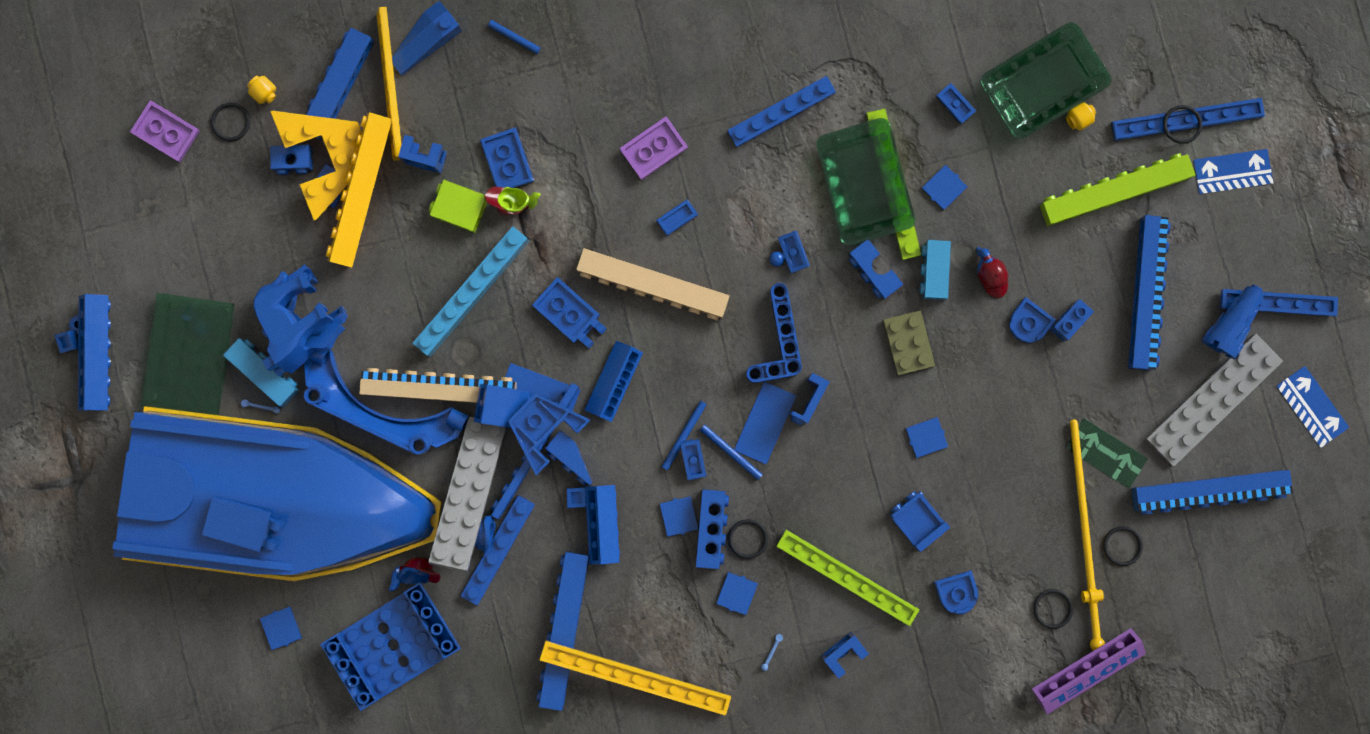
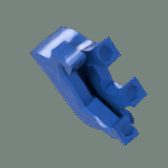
M305 264L289 276L286 272L281 271L275 281L259 289L253 302L256 316L263 327L262 333L269 339L267 349L269 356L263 359L262 362L267 370H273L278 376L286 371L292 374L315 351L331 350L337 337L345 329L339 323L328 324L334 320L326 313L328 312L326 306L318 303L315 309L302 319L294 313L297 295L316 292V288L312 285L319 283L312 270ZM322 326V332L319 336L312 335L315 330Z

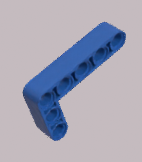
M783 283L774 284L770 290L782 360L750 366L746 372V377L751 383L793 377L799 374L802 369L787 286ZM782 288L784 295L782 297L775 296L774 289ZM784 306L787 309V314L785 316L779 315L777 312L778 307ZM788 325L791 328L790 334L784 335L780 330L781 326ZM785 344H792L794 352L791 354L784 351ZM791 362L796 363L798 366V370L794 373L790 372L787 368V365ZM776 366L779 369L778 375H770L768 372L769 367ZM752 369H757L760 372L758 379L750 377L749 372Z

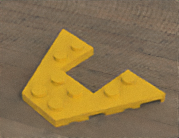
M270 111L284 148L320 135L322 136L335 171L299 184L313 220H316L348 185L345 182L348 171H352L353 164H350L352 154L357 152L356 139L358 134L361 135L362 133L359 123Z

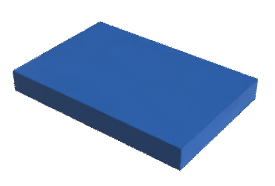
M516 127L480 139L496 187L518 188L534 182Z

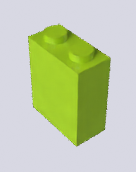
M443 180L442 184L439 183L437 187L436 200L432 201L430 205V216L475 234L487 204L484 194Z

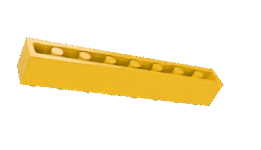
M370 112L362 117L360 126L363 127L361 135L358 134L355 143L358 146L357 152L352 154L350 164H353L352 171H348L345 182L348 183V186L341 195L340 201H343L342 208H338L336 213L337 227L332 229L330 237L333 238L332 245H328L326 251L327 261L348 267L353 266L392 121L390 118Z

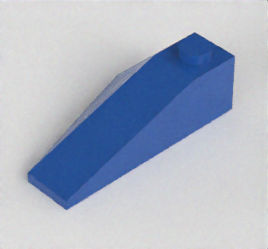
M440 1L423 12L392 56V63L401 76L462 32L458 23Z

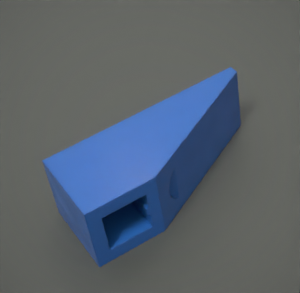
M559 431L546 447L549 451L547 455L554 461L559 459L564 463L562 467L569 473L572 471L578 475L576 479L583 485L587 483L592 485L593 482L576 442L564 432Z

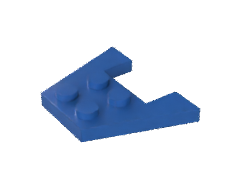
M536 393L508 420L535 475L550 462L536 447L562 421L576 433L590 421V419Z

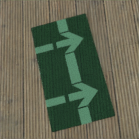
M1084 418L1078 427L1082 459L1130 488L1148 458ZM1071 438L1066 446V449L1073 453Z

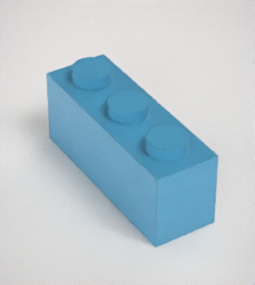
M927 240L925 245H922L921 256H924V264H921L920 274L923 275V283H920L919 289L920 294H923L922 299H948L951 241Z

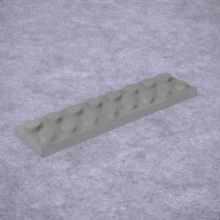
M1253 334L1244 343L1236 360L1228 358L1145 440L1171 467H1174L1270 375L1283 360L1257 334Z
M474 417L468 418L428 561L429 564L468 573L507 427L474 422Z

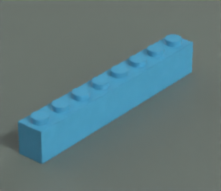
M512 226L416 338L413 344L427 356L431 357L530 242L528 238Z

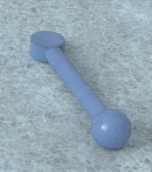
M246 399L241 401L243 407L251 406L270 410L275 414L280 412L278 406L270 407L255 404Z
M781 634L775 636L776 641L765 663L761 665L762 671L768 670V664L778 643L783 640Z

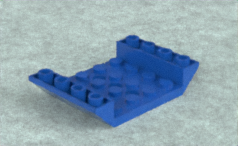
M421 582L320 644L360 711L461 649ZM381 623H386L389 626L387 633L379 631ZM391 639L398 641L399 647L397 650L390 649L389 641ZM401 656H406L409 659L407 666L399 664Z

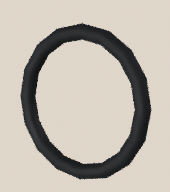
M228 102L220 105L215 109L211 118V126L217 137L226 141L240 139L246 134L250 125L248 112L237 103ZM229 106L240 109L246 118L244 130L234 137L223 136L215 126V118L218 112Z
M1178 105L1171 108L1165 114L1163 130L1166 136L1173 142L1188 144L1200 135L1202 119L1194 108ZM1178 109L1191 111L1198 120L1196 134L1187 140L1174 138L1167 128L1168 117Z
M741 520L734 524L730 530L728 537L729 546L741 558H756L767 547V531L756 520ZM744 523L755 524L763 532V546L755 554H742L733 545V533L738 526Z
M1119 526L1106 534L1103 541V550L1106 557L1112 563L1119 566H1128L1140 558L1143 551V542L1140 535L1134 529L1128 526ZM1119 530H1127L1133 533L1139 543L1137 555L1127 562H1119L1113 559L1107 549V542L1110 536Z
M1058 589L1043 591L1034 602L1036 620L1042 626L1049 629H1058L1065 626L1072 617L1073 604L1071 599L1065 592ZM1049 593L1062 595L1069 605L1067 618L1057 625L1045 623L1038 614L1040 599Z

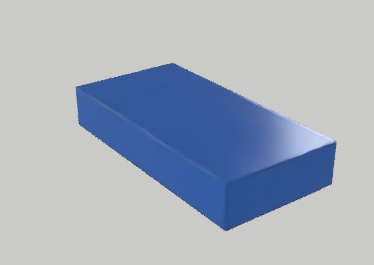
M687 199L658 218L656 222L665 235L668 236L697 217L698 213Z

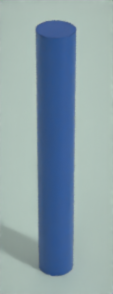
M493 20L488 24V27L535 54L539 53L541 49L539 46Z

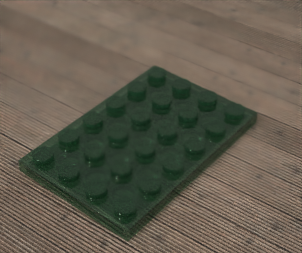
M157 293L141 407L146 406L219 416L227 358L223 355L229 347L235 304Z

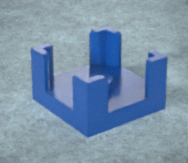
M404 135L398 155L402 162L441 174L447 151H442L443 146L432 143L428 156L418 153L420 145L413 142V137Z
M852 632L848 633L821 655L838 679L845 674V670L837 662L838 658H843L849 653L851 648L860 659H864L869 655Z

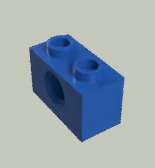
M293 145L284 148V146H270L271 169L277 172L278 175H288V172L295 171L296 174H307V171H313V148L309 145ZM295 156L296 161L289 165L288 159Z
M1078 299L1070 305L1052 325L1050 330L1065 342L1075 334L1094 311L1081 299Z

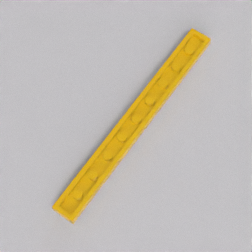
M546 640L539 659L722 715H726L731 696Z

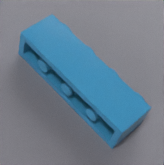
M238 338L223 356L277 405L285 407L300 391L296 387L297 383L290 377L278 376L273 370H267L262 360L268 356L261 351L258 353L254 349L255 345L250 340Z

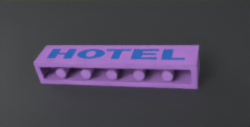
M1130 628L1032 688L1037 702L1046 714H1049L1145 655L1143 643Z

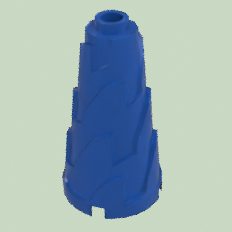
M1254 284L1251 287L1247 286L1239 297L1234 299L1226 312H1223L1216 323L1209 328L1201 341L1218 353L1226 354V357L1236 360L1251 330L1250 326L1259 311L1258 307L1264 296L1261 293L1263 289Z

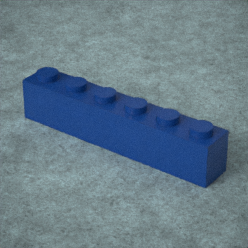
M350 28L349 32L347 31L344 34L343 44L340 49L336 50L332 65L327 67L326 77L323 82L319 83L317 87L318 93L315 99L310 101L308 105L309 110L306 115L336 119L375 43L370 36L353 28ZM321 135L315 137V139L324 142Z
M83 294L79 296L78 411L108 410L110 405V397L108 395V388L110 386V377L108 376V369L110 367V358L108 357L110 339L108 338V331L110 330L111 323L108 319V312L110 311L111 303L108 300V295Z

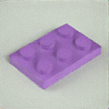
M150 100L130 132L176 161L181 162L200 130Z
M666 116L619 149L638 177L643 180L687 150L688 146Z

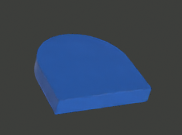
M1024 297L1012 313L1009 327L1012 335L1017 340L1024 343H1033L1044 337L1056 319L1027 297Z
M971 570L934 581L942 606L949 612L964 614L969 612L976 604L978 590Z

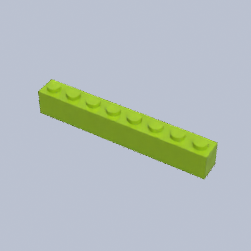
M1181 153L1170 156L1168 161L1164 162L1163 159L1155 161L1148 168L1143 165L1135 168L1133 173L1128 174L1125 171L1117 174L1115 179L1110 180L1107 177L1099 180L1097 185L1092 186L1089 183L1081 186L1079 191L1074 192L1071 189L1063 192L1061 197L1056 198L1055 195L1044 199L1045 202L1040 205L1046 225L1048 227L1191 179L1196 175L1189 155L1181 156Z

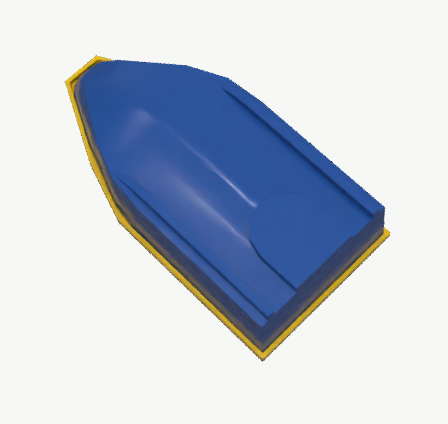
M144 406L143 412H135L134 420H131V439L129 452H126L117 517H119L116 541L113 542V549H115L114 557H122V560L298 581L357 569L435 540L440 522L442 501L374 455L318 428ZM217 496L272 512V519L284 521L282 530L276 532L269 529L267 537L279 540L278 548L271 551L263 547L262 551L258 552L203 536L202 532L212 497Z

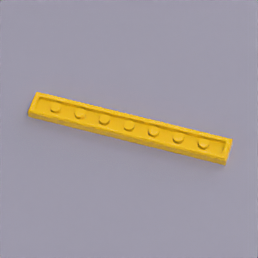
M379 7L376 16L387 117L392 119L389 129L392 160L396 161L400 160L398 155L401 149V136L387 8Z

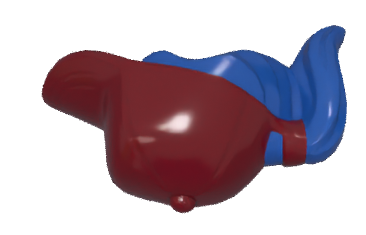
M977 247L976 254L981 257L977 269L979 280L990 296L1001 298L1008 290L1009 275L1006 266L1000 259L991 257L987 248Z
M415 557L408 560L405 565L395 568L392 573L389 591L397 589L400 583L409 585L420 582L425 584L427 582L438 583L441 576L433 571V565L429 564V559Z

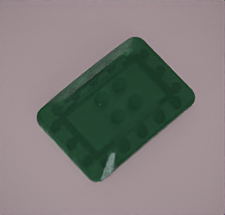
M1074 22L1066 23L987 71L981 78V85L1012 135L1017 139L1028 137L1105 90L1111 83L1109 72L1081 28Z
M884 118L874 119L824 134L817 139L818 155L840 238L844 244H859L866 240H873L905 231L914 226L916 222L892 128L888 120Z

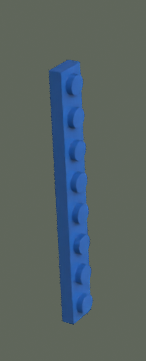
M573 383L570 386L567 385L562 392L563 399L561 402L557 401L556 403L568 408L580 387ZM553 431L536 447L540 452ZM525 454L521 459L524 461L520 468L516 467L511 475L513 477L510 485L507 483L501 493L504 495L501 500H496L491 508L493 510L491 515L497 519L501 518L531 469Z

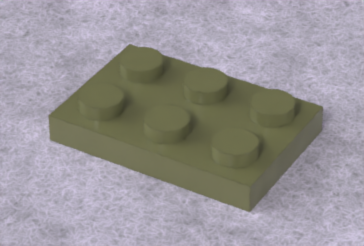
M921 310L883 320L897 376L935 366Z

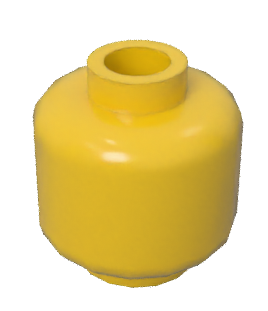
M255 76L247 85L248 94L259 104L266 102L269 104L276 98L274 94L276 86L265 76Z
M1081 102L1068 110L1066 121L1073 130L1081 131L1095 122L1096 110L1091 104L1088 105Z

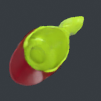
M492 187L487 190L484 199L489 205L495 207L498 213L513 216L524 209H534L541 194L533 192L528 196L527 193L518 188Z

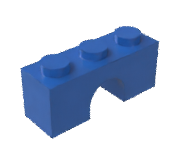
M867 239L849 253L848 256L850 258L848 260L854 268L858 267L861 271L860 276L864 282H869L872 285L874 295L878 299L881 297L884 300L899 289L903 283L892 269L883 275L873 271L872 261L880 253Z

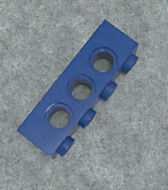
M702 489L696 567L719 569V565L724 563V553H721V545L725 546L726 534H722L723 526H727V515H724V507H728L729 495H725L726 491ZM712 504H716L720 508V512L717 515L709 513V507ZM712 523L718 526V532L713 535L707 532L708 525ZM709 543H714L717 547L713 554H709L705 550L706 545Z

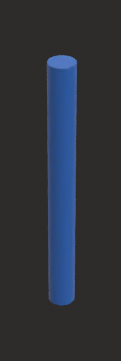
M699 402L661 467L666 470L670 468L681 449L680 443L686 441L705 409L706 403Z
M704 425L700 429L702 433L757 480L760 479L763 474L710 428Z

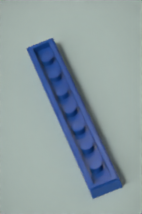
M1262 98L1194 108L1202 119V127L1265 117ZM1189 110L1175 111L1168 117L1167 128L1169 132L1198 128V120ZM1166 113L1112 121L1111 127L1114 141L1165 133L1163 130V120Z

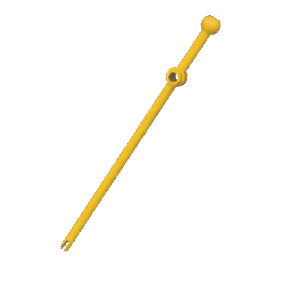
M1074 419L1070 421L1088 587L1086 591L1081 592V599L1083 603L1088 602L1090 606L1093 634L1090 647L1094 651L1105 644L1100 635L1097 603L1104 600V594L1101 589L1097 590L1095 588L1078 422Z

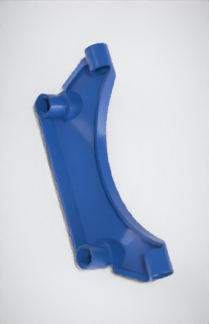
M331 350L313 352L304 364L306 386L309 387L304 393V399L307 403L414 454H425L431 445L438 448L459 438L467 424L469 416L452 407L436 415L419 419L393 418L374 411L353 395L346 386ZM314 391H317L319 394L316 401L311 399V394ZM419 440L424 443V448L421 451H417L415 448V444Z

